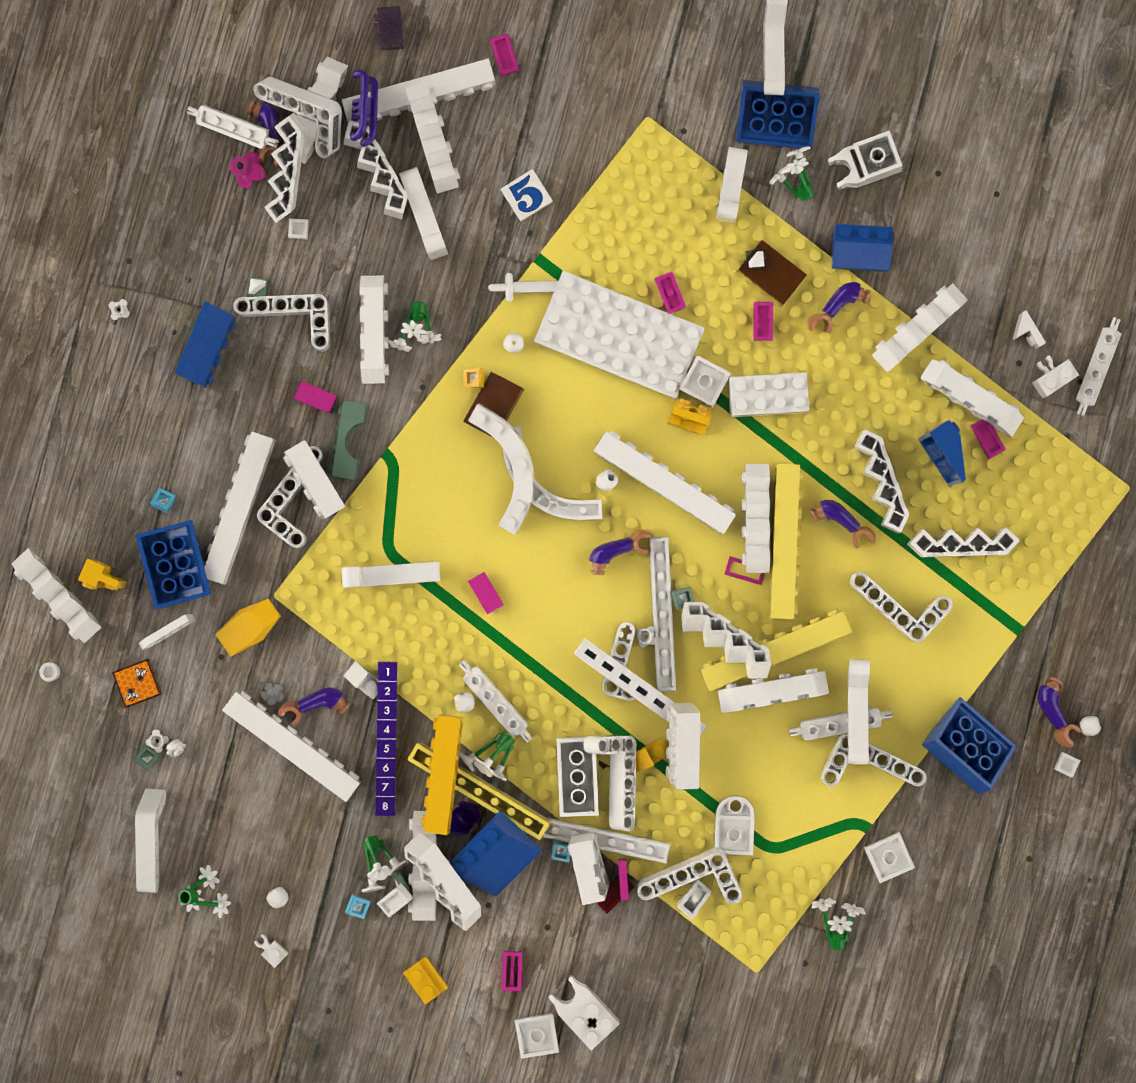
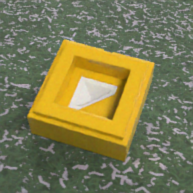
M484 368L464 369V388L484 387Z

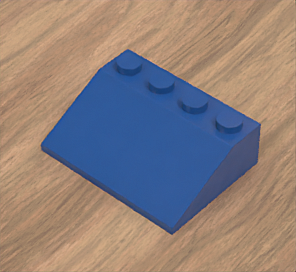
M743 80L736 142L791 148L809 146L812 150L820 96L819 88L785 84L784 95H764V82Z
M205 301L175 370V374L205 388L207 384L210 385L214 377L212 372L221 361L220 353L228 345V334L233 332L236 326L235 317Z
M950 420L936 426L918 438L949 487L966 480L961 436L958 433L960 429L954 421L951 422Z
M192 520L136 534L155 609H163L211 595Z
M961 697L955 701L933 727L922 744L978 794L993 788L1017 747Z
M500 810L449 863L462 880L497 896L543 850Z

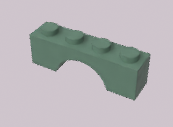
M343 400V405H339L338 416H341L340 424L337 423L335 435H338L337 442L333 443L332 453L335 454L334 461L330 462L329 467L332 477L355 481L357 479L359 461L350 455L347 449V439L354 428L365 424L368 405L365 403Z

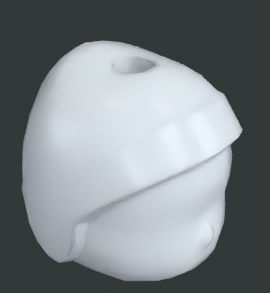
M512 333L505 337L503 346L510 353H518L524 347V340L519 334Z
M605 470L596 478L597 487L603 491H611L618 484V477L612 470Z
M461 692L454 697L456 710L460 713H466L474 709L475 701L471 693Z
M1088 716L1081 719L1080 729L1084 736H1095L1100 732L1101 726L1098 717Z
M276 887L268 893L266 899L273 908H280L287 903L288 893L283 887Z

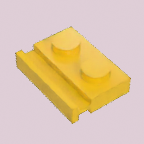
M427 956L403 972L425 1005L448 989L447 984Z

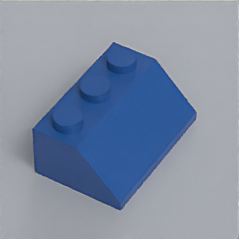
M835 224L832 233V269L889 272L893 246V227Z

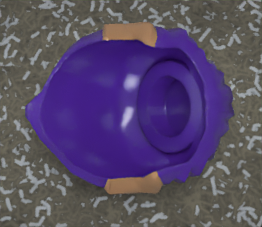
M459 801L453 806L450 833L466 835L472 833L478 827L477 824L481 820V815L475 803Z

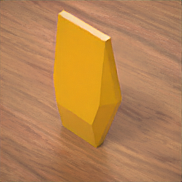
M268 598L240 609L215 635L232 657L263 641L281 615Z

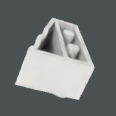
M594 832L572 836L568 844V852L572 856L582 905L605 901L610 882Z

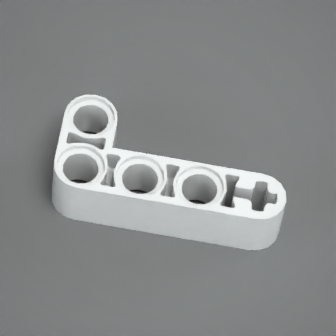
M734 147L728 148L716 220L731 223L736 221L748 150Z
M623 622L618 626L610 654L613 659L625 667L635 635V628L629 622ZM626 625L631 630V634L626 635V639H630L629 643L618 641V637L623 638L624 633L621 631V628H625ZM619 644H624L627 648L623 655L616 653V647ZM604 676L602 689L607 695L627 701L636 699L633 696H625L624 690L617 685L615 691L608 692L605 687L610 680Z

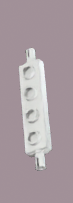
M201 105L199 109L189 106L187 109L189 110L187 114L195 116L197 124L260 149H264L266 145L273 146L274 148L278 146L276 143H279V141L269 137V130L206 105Z
M1113 317L1110 328L1103 327L1076 397V400L1081 403L1076 413L1078 415L1081 413V416H1085L1087 407L1094 406L1122 334L1117 331L1120 319H1117L1116 325H1114L1116 318Z
M464 659L459 664L466 672L463 677L464 682L512 737L520 734L528 743L533 738L525 730L528 722L479 666L471 668Z
M877 706L868 708V729L881 727L883 719L893 718L892 710L880 712ZM848 712L801 720L800 727L789 729L790 737L802 735L804 740L807 741L848 733Z

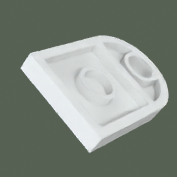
M185 614L140 641L139 645L142 650H146L195 622L196 619L193 614Z
M729 796L723 799L717 806L714 848H721L725 854L753 855L755 814L752 805L745 798ZM734 800L741 803L738 811L730 809V803Z

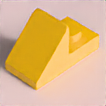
M661 737L636 751L637 773L653 766L656 762L666 757L667 747Z

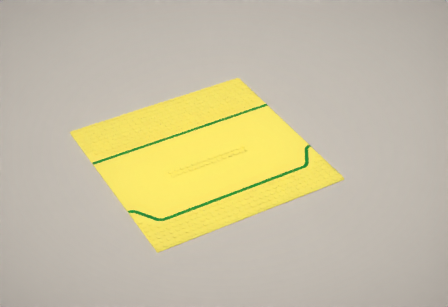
M646 117L518 282L559 281L562 271H565L667 312L654 278L673 272L686 308L674 312L672 315L705 328L688 371L698 355L730 372L729 377L807 372L809 412L730 418L729 386L727 380L713 408L682 391H679L677 395V401L684 399L691 402V406L698 408V405L709 408V412L712 415L704 436L670 425L668 421L676 401L675 399L534 342L554 292L513 293V300L508 302L506 297L348 498L344 504L345 507L338 511L277 589L274 597L377 678L378 661L397 662V694L433 722L440 714L464 717L461 743L473 753H476L492 741L497 734L501 735L505 732L512 737L463 680L466 672L459 664L464 659L471 668L479 666L528 722L525 730L533 737L528 743L520 734L512 737L516 742L513 744L514 749L510 752L502 772L510 782L559 820L671 843L667 864L600 850L601 853L617 865L618 859H626L627 873L637 881L714 848L717 806L723 799L729 796L745 798L752 805L755 814L753 855L725 854L741 889L742 898L740 902L729 904L725 900L713 873L698 879L712 893L692 920L677 908V903L696 880L658 897L751 970L759 972L905 783L904 780L868 763L847 764L838 784L832 787L827 786L821 781L820 775L838 737L842 734L805 741L802 735L790 737L789 729L800 727L801 720L848 712L849 660H870L868 708L877 706L880 712L892 710L893 718L883 719L881 727L868 729V743L917 767L929 752L922 744L933 727L959 697L966 702L969 700L1129 492L1130 487L932 334L927 336L887 372L872 356L877 351L875 347L883 340L887 342L897 333L896 328L903 322L907 324L912 319L849 270L832 269L831 256L741 188L735 223L716 220L724 174L653 119ZM761 240L807 274L784 305H781L738 271ZM857 282L860 283L861 288H864V291L870 290V297L866 304L862 303V300L860 302L847 303L834 318L831 317L833 325L830 334L823 332L825 326L823 320L818 322L817 329L809 331V318L813 314L823 313L822 309L839 287L846 283ZM754 302H773V341H753ZM516 333L523 338L524 347L520 352L510 353L505 350L503 341L507 335ZM932 359L938 362L943 360L949 363L951 368L958 373L971 377L974 380L973 382L980 387L993 391L997 394L996 397L1020 409L1019 413L1024 419L1012 437L998 431L994 427L1006 449L1005 451L987 459L970 425L981 419L974 416L966 407L952 402L944 393L930 388L920 379ZM484 368V383L490 372H493L525 389L507 422L512 427H521L522 440L532 460L534 479L548 492L569 500H602V519H564L546 513L531 503L530 509L517 534L513 535L498 526L510 504L514 482L507 470L503 447L499 442L463 422L481 388H464V369ZM948 420L954 421L960 429L958 433L961 436L966 476L964 482L950 487L918 440L919 437ZM864 429L882 437L887 455L891 461L895 478L909 513L901 533H896L881 526L888 507L871 500L879 482L862 474L870 456L854 449L858 437ZM611 431L621 437L620 441L625 444L627 441L637 447V452L649 454L653 457V462L659 464V462L669 467L668 471L673 475L678 473L686 478L684 482L689 485L694 483L702 488L700 492L706 496L708 493L718 499L717 503L720 505L727 504L734 509L733 513L736 516L723 535L595 454L593 451L605 432L609 434ZM746 464H769L770 570L769 573L764 574L761 585L725 575L729 557L742 560V554H745V538H742V526H745V511H742V499H745V483L741 481V474L745 472ZM776 464L800 465V469H803V481H799V488H802V500H799L798 508H802L801 519H798V527H801V537L797 538V546H800V558H796V565H799V577H796L795 585H799L798 596H795V604H798V614L794 615V619L769 618ZM605 470H612L618 477V484L611 491H603L596 485V478ZM834 500L840 503L861 524L860 526L869 527L875 533L876 542H870L868 535L861 534L857 538L860 547L855 548L853 532L850 533L834 520L828 521L827 518L822 520L819 518L815 522L810 509L816 510V507L821 505L820 501ZM1006 527L1020 540L1007 555L920 557L907 545L923 529L937 541L947 529H952L964 540L976 528H979L992 539L1001 528ZM637 530L651 532L653 535L650 538L668 537L671 592L691 587L695 602H704L715 614H721L736 629H742L753 637L752 640L755 642L765 638L767 641L775 639L774 635L782 631L785 634L792 632V627L802 624L804 627L810 624L809 620L818 616L821 619L828 617L827 613L838 609L839 612L844 611L852 633L771 666L768 677L763 678V681L779 679L778 675L790 673V676L806 674L805 670L817 668V672L825 671L829 694L722 713L718 690L724 689L725 685L709 692L700 669L703 668V664L712 660L714 663L721 661L720 657L725 655L724 647H705L702 631L683 632L681 620L683 609L676 610L672 598L676 691L661 693L675 703H693L700 712V721L707 725L700 735L699 789H675L673 784L670 783L669 778L666 777V766H669V759L665 757L653 766L638 773L636 772L634 828L631 831L614 830L609 825L610 767L603 769L598 764L600 760L610 766V754H596L599 815L560 817L557 738L599 735L633 736L636 740L637 751L661 737L666 747H669V740L666 737V730L669 729L668 721L637 699L627 701L607 695L602 689L604 676L573 654L584 638H586L610 656L618 626L623 622H629L635 628V635L626 668L657 689L655 646L649 644L646 647H640L636 634L638 629H647L649 626L653 627L649 539L642 538L638 542V546L648 549V554L639 553L632 548V551L611 559L610 564H606V568L603 569L605 575L591 574V570L594 567H592L589 557L596 547L628 537L631 539L632 534ZM732 561L729 571L759 580L761 574L746 573V566ZM439 562L441 581L354 588L342 587L341 568L372 567ZM483 572L486 573L504 604L488 615L468 583L469 580ZM858 572L867 574L915 619L939 596L949 597L953 604L952 609L924 640L914 642L909 640L852 588L849 582L850 577ZM858 575L855 578V584L862 586L864 579ZM874 588L871 589L869 597L873 600L876 599L878 591ZM941 599L938 602V607L944 610L947 603ZM890 602L884 603V611L888 613L892 610ZM927 614L925 622L927 624L933 623V615ZM900 615L897 621L903 626L907 619L904 615ZM626 625L625 628H621L624 635L623 638L618 637V641L629 643L630 639L627 640L626 635L631 634V630ZM914 628L912 636L917 639L920 637L921 631L919 628ZM624 644L617 645L616 653L619 655L625 654L626 646ZM746 676L732 683H736V686L752 684L751 680L758 678H748ZM609 681L605 688L608 692H613L616 689V684ZM624 691L625 696L632 697L629 693ZM461 692L471 693L475 701L474 709L466 713H460L456 710L454 697ZM848 737L842 741L844 748H848ZM496 743L478 757L483 761L490 758L498 748ZM501 750L493 760L492 768L496 769L506 751L503 752ZM884 754L879 755L877 758L879 765H883L886 762ZM836 755L834 757L835 765L842 764V755ZM902 763L896 764L894 768L896 773L903 771ZM829 772L825 776L826 782H832L835 778L833 772ZM737 800L730 803L732 811H738L741 807V803ZM719 855L712 858L714 862H719L722 859ZM697 863L694 867L700 870L704 867V864ZM681 870L676 875L684 877L687 873ZM722 873L720 878L727 879L730 874ZM666 878L659 880V883L662 885L669 882ZM730 890L728 895L735 896L738 892Z

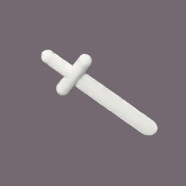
M507 273L505 275V284H490L488 289L489 291H505L506 301L511 302L513 300V293L554 292L558 281L513 282V275Z

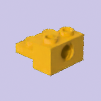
M684 399L676 400L668 424L704 436L712 415L709 412V408L698 405V408L691 406V402Z
M88 558L78 578L79 581L83 582L82 586L92 590L104 587L110 590L124 589L127 581L110 574L112 566L96 559Z

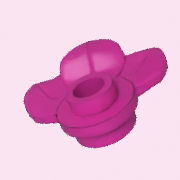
M248 152L243 157H235L230 162V171L236 175L237 183L245 189L251 188L252 181H260L267 177L264 168L259 165L261 162L259 159L260 154L257 152ZM241 163L243 169H238L236 164Z

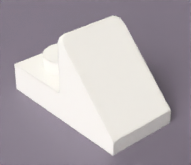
M1027 310L1019 314L1013 340L1026 333V339L1030 346H1034L1037 349L1044 345L1046 342Z
M355 661L344 677L354 687L359 688L374 700L378 693V678Z
M697 879L687 893L678 900L677 908L692 920L712 891Z

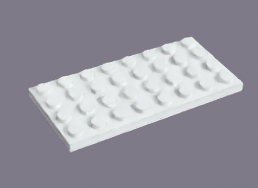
M562 271L534 342L676 400L680 391L679 388L684 381L705 328Z

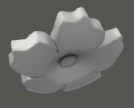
M271 682L266 683L264 687L266 691L261 692V697L264 700L268 699L267 704L271 706L276 704L277 701L282 702L284 697L281 692L283 690L281 684L273 686Z

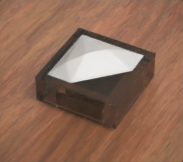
M765 249L745 251L747 271L766 269Z

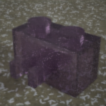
M400 6L377 8L378 14H374L375 26H379V33H376L377 45L380 44L381 50L404 49Z

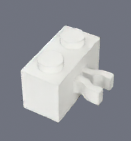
M1049 355L1045 358L1048 362L1047 366H1043L1041 361L1036 364L1045 373L1032 382L1042 399L1079 376L1069 359L1054 367L1053 360Z

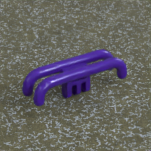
M356 70L352 75L354 78H361L360 98L352 101V106H354L352 107V113L354 114L351 115V119L354 121L359 120V128L350 135V139L357 141L365 134L367 117H369V134L360 141V145L366 147L374 141L377 134L378 81L376 78L368 76L365 71ZM369 84H371V94H370V97H368V86H369Z

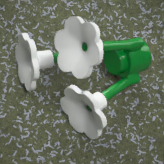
M503 732L501 735L497 734L492 741L476 753L466 756L461 752L459 755L472 772L475 770L473 768L474 762V765L481 773L486 774L488 777L494 775L506 781L507 778L502 772L516 741ZM496 743L498 748L490 758H487L484 762L477 758ZM501 750L503 752L506 751L496 769H491L490 766Z
M374 835L363 840L369 872L367 876L370 878L368 879L369 886L366 889H362L364 893L385 889V886L377 885L376 881L384 880L388 875L392 876L409 863L407 860L398 862L396 857L391 855L384 841L379 840L378 836ZM380 848L383 849L390 859L389 862L392 865V869H389L388 866L381 867V864L378 862L376 854L381 852ZM370 855H372L373 862H374V864H373V867H374V868H373V869H372V863H371V856H370Z

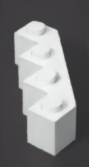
M327 57L323 63L320 62L316 69V73H318L317 81L312 87H308L307 91L336 101V94L344 83L348 65ZM296 114L306 128L301 163L305 164L315 149L316 121Z
M428 82L405 88L437 194L458 188L457 179H460L458 169L452 166L449 153L452 152L450 142H445L441 129L444 126L441 115L437 116L433 100H436L434 89H429Z
M292 113L275 126V129L286 142L271 153L282 168L281 171L268 180L269 184L278 194V197L264 207L275 223L291 213L296 207L306 128L295 113Z
M349 120L344 137V145L361 150L357 168L374 173L370 191L388 196L383 214L402 220L408 199L405 189H403L397 175L389 165L385 154L375 139L366 147L360 145V141L369 134V126L367 125L365 134L359 140L352 141L350 135L358 130L359 123Z
M384 275L361 276L360 350L362 360L360 361L362 384L385 383V377L389 376V364H385V349H389V338L385 337L384 331L385 322H388L389 319L388 310L384 308V297L388 295V283H384Z
M953 283L948 288L944 285L936 292L938 296L929 305L923 304L916 310L918 314L907 324L905 322L900 324L896 328L897 333L887 342L885 340L881 341L875 347L877 351L872 356L887 372L968 301Z
M932 359L920 378L930 388L944 393L952 402L966 407L974 416L989 422L998 431L1011 437L1024 419L1019 413L1020 409L1002 401L996 397V393L980 387L973 382L974 380L971 377L958 373L951 368L949 363L943 360L938 362Z
M864 429L861 431L854 449L870 456L862 474L879 482L871 500L888 507L881 526L896 533H901L909 513L895 478L891 461L884 446L885 444L882 437Z
M746 464L745 472L741 474V481L745 483V499H742V511H745V526H742V538H745V554H742V565L746 566V573H769V464Z
M1006 527L1001 528L992 539L979 528H976L964 540L952 529H947L937 541L923 529L907 545L920 557L1007 555L1020 540Z
M29 548L11 563L15 569L14 574L20 580L25 579L30 583L33 588L32 594L38 600L43 599L49 604L52 609L50 612L52 616L57 620L62 619L70 629L69 634L75 640L79 638L85 643L102 628L91 612L86 611L81 605L82 602L66 589L59 577L54 572H51L45 566L46 563Z
M684 602L681 614L683 632L702 631L704 646L724 647L726 663H746L748 678L768 677L771 660L767 647L763 644L761 646L752 640L753 637L742 629H736L728 619L719 613L715 614L704 602Z
M817 668L805 670L806 674L790 676V673L778 675L779 679L763 681V678L751 680L752 684L736 686V683L727 684L724 689L718 690L721 712L740 711L829 694L825 671L817 672Z
M413 811V819H409V830H413V838L420 832L425 836L431 837L437 846V834L424 832V827L421 826L422 817L426 815V811ZM413 864V872L409 873V885H412L413 899L408 903V913H412V920L436 921L437 900L435 889L421 880L420 869Z
M419 832L404 847L405 858L420 869L421 880L435 889L436 900L451 911V920L467 931L481 917L480 903L466 887L433 839Z

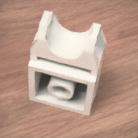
M890 130L854 143L828 159L829 166L845 165L850 170V174L837 183L838 190L867 185L900 173L903 167ZM878 155V157L882 158L881 160H874V156Z
M571 975L568 980L575 990L574 997L565 1001L551 993L549 999L555 1005L558 1015L592 1051L620 1022L586 984L577 981ZM592 1018L593 1020V1018H596V1024H589L588 1019Z

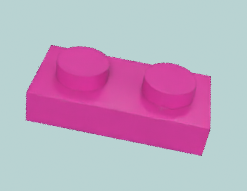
M673 272L654 278L668 314L686 308Z

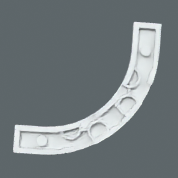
M477 404L468 421L489 433L499 442L512 466L514 477L513 494L510 504L498 526L515 535L523 523L533 499L534 469L532 460L524 441L513 430L514 428L493 411L481 404Z
M513 427V430L522 440L521 427ZM503 449L505 464L509 472V475L512 481L514 482L512 466L505 450ZM534 479L531 503L542 511L570 520L602 519V500H569L548 492Z

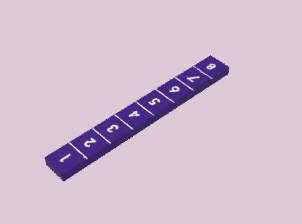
M378 661L375 816H395L397 662Z

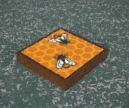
M149 659L112 672L125 708L162 695Z

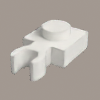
M261 934L260 936L264 939V943L261 944L257 940L254 943L257 947L265 950L261 955L275 968L288 955V952L276 940L270 943L268 937L265 934Z

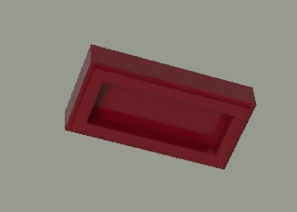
M619 875L610 883L605 901L596 902L606 914L621 901ZM627 879L629 893L635 886Z

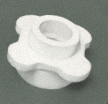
M121 299L120 302L112 301L109 303L113 320L129 316L130 313L126 300Z
M649 626L647 629L637 630L636 634L640 647L657 643V639L654 636L655 629L652 626Z
M153 730L152 735L146 740V745L159 753L163 750L162 747L169 742V738L160 734L159 730Z
M176 739L167 745L166 749L168 751L166 754L171 757H177L183 753L186 744Z

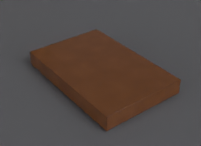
M763 240L759 242L738 269L740 273L781 305L785 304L807 276V274ZM757 251H763L764 266L749 268L751 258Z
M490 372L484 387L481 388L463 422L492 437L489 433L468 421L476 405H483L507 421L525 389Z

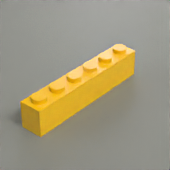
M440 714L434 719L433 730H436L435 738H432L431 749L434 750L433 757H430L428 768L431 769V775L427 777L426 788H429L428 796H425L424 799L426 815H423L421 823L426 833L448 835L450 833L464 717Z

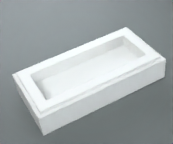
M399 884L378 901L377 905L390 918L409 903L413 896L402 884Z

